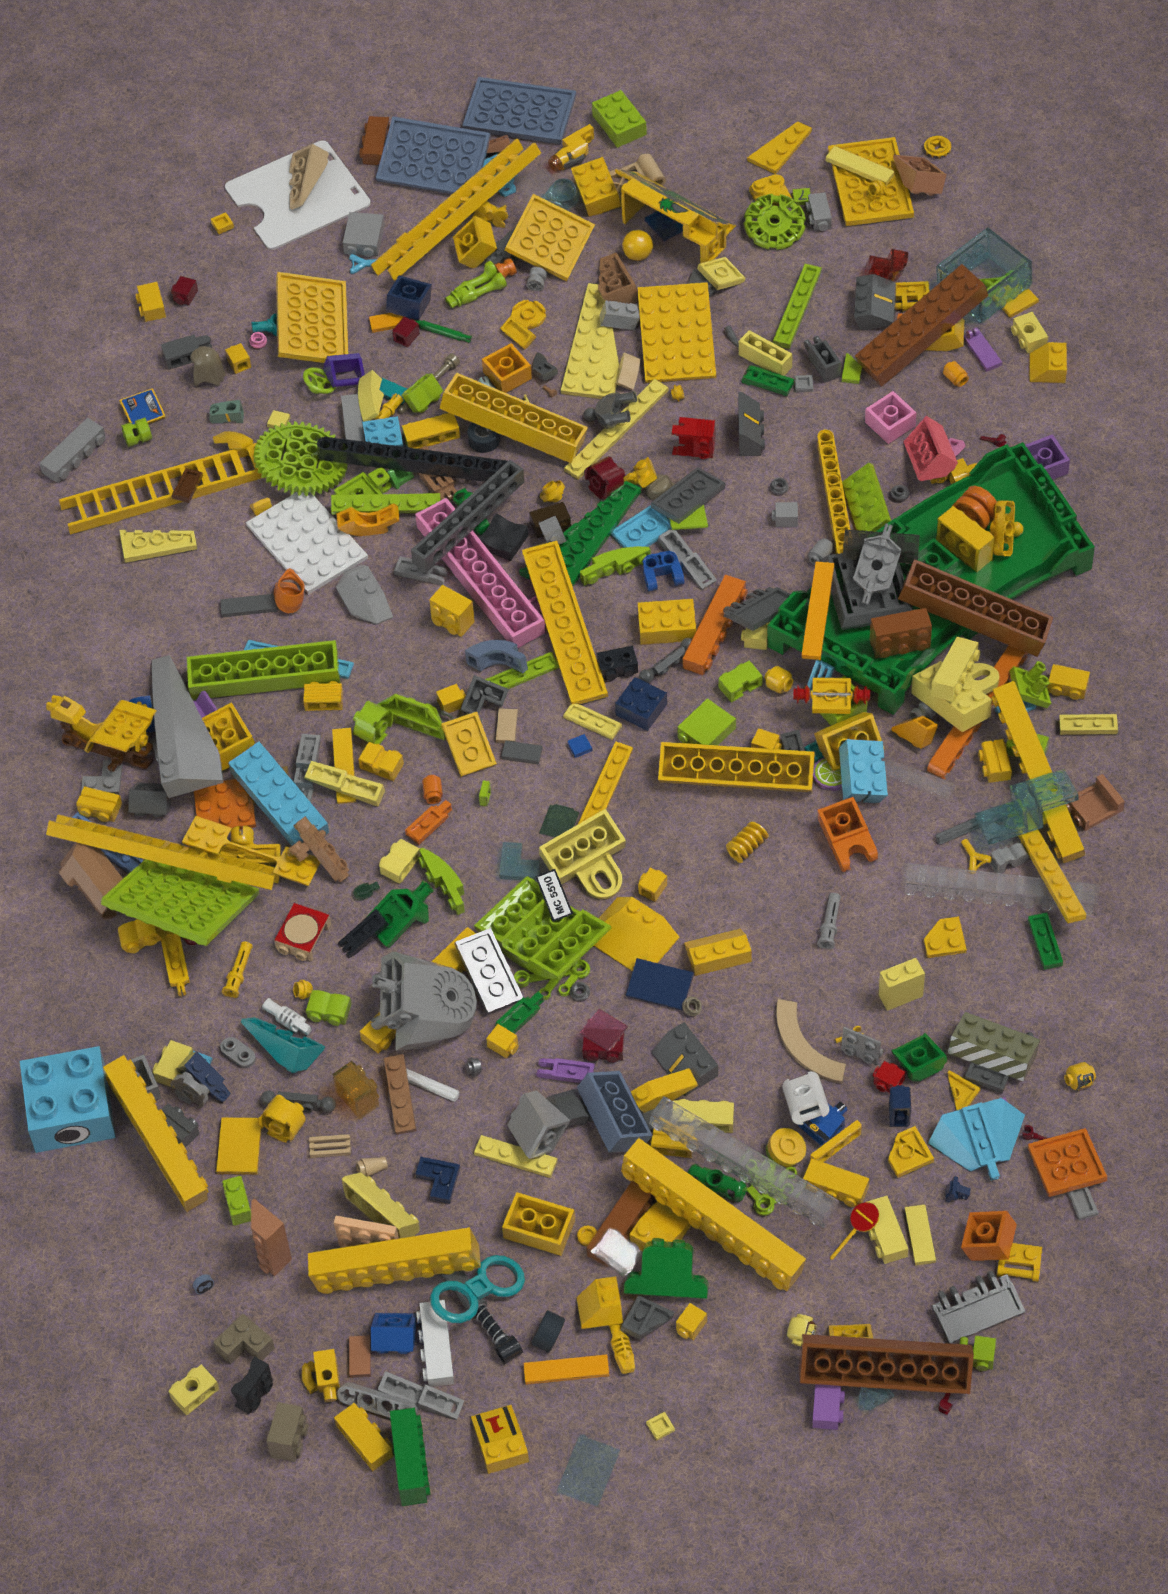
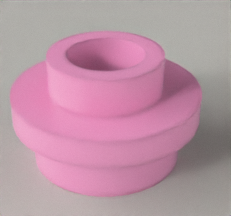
M255 332L251 335L249 342L253 348L260 349L267 344V338L263 333Z

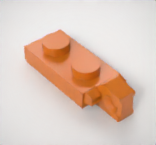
M445 800L439 806L429 807L405 829V834L420 845L449 817L448 813L452 811L451 803Z

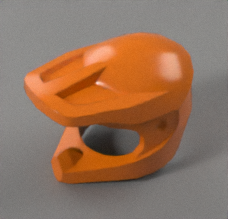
M291 568L287 569L275 584L273 593L277 607L285 613L298 611L304 599V582ZM284 580H293V581H296V582L300 585V591L298 590L297 586H296L294 583H291V582H282V581H284Z

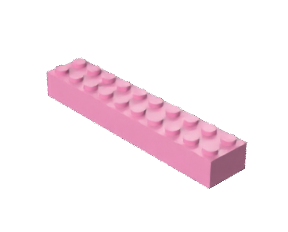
M447 498L415 514L417 528L426 537L455 508ZM473 530L442 558L506 641L517 644L519 648L545 634L544 619Z

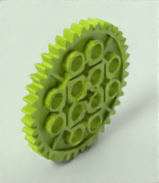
M294 421V425H291L290 422H287V426L281 423L280 427L274 425V429L269 428L268 432L264 431L263 436L260 435L259 440H257L253 456L254 463H256L255 468H258V473H262L261 478H266V483L272 481L271 486L278 485L277 490L284 488V493L290 490L291 495L297 492L298 496L302 493L308 496L309 492L315 496L316 491L322 494V490L328 492L329 488L333 490L334 485L338 486L339 482H342L343 477H345L348 464L321 459L319 461L317 452L318 439L321 437L335 438L336 435L330 436V431L324 432V427L318 429V425L311 427V423H308L306 426L304 422L298 425L296 421Z

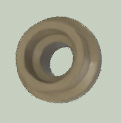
M691 996L683 1001L682 1009L686 1015L693 1017L701 1012L702 1004L698 998ZM689 1004L693 1005V1010L689 1008Z

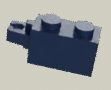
M197 1051L189 1054L176 1068L181 1074L184 1072L191 1074L196 1082L205 1085L209 1089L207 1095L212 1096L221 1103L231 1094L223 1084L225 1079Z

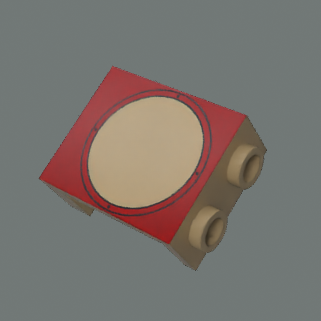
M294 903L274 940L278 952L283 955H294L301 961H312V950L323 929L328 930L331 925L330 915Z

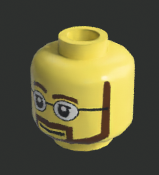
M797 1314V1317H793L790 1320L787 1337L792 1340V1344L801 1346L802 1334L815 1335L817 1325L813 1322L812 1317Z

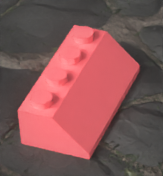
M925 416L904 440L909 458L920 481L946 477L958 464L943 426L928 416Z

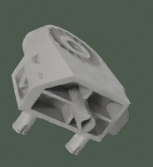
M394 951L381 958V972L372 976V986L381 989L380 1015L372 1018L371 1022L373 1023L371 1025L375 1030H379L385 1025L390 1029H396L395 1051L430 1047L441 1040L454 1038L462 1034L471 1026L475 1017L477 1000L473 986L464 974L451 967Z

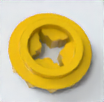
M932 136L925 141L924 150L932 158L934 156H938V158L941 156L946 157L947 153L951 151V142L943 136Z

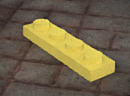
M481 1135L474 1151L476 1156L551 1178L558 1161L557 1158L546 1154L529 1159L521 1147Z

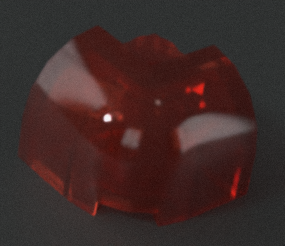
M891 249L887 258L870 255L865 265V275L875 274L893 282L897 281L902 276L907 265L908 252Z

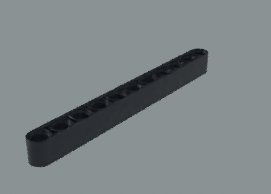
M321 437L317 441L318 457L324 461L486 482L508 462L500 459L333 437Z

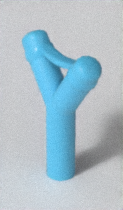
M351 254L349 259L352 260L353 265L350 273L355 274L361 269L371 266L377 259L365 260Z

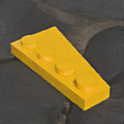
M797 121L748 156L747 161L777 174L809 136L812 128Z

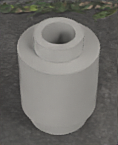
M825 538L817 541L808 553L810 562L815 565L816 561L822 562V558L831 555L833 544Z

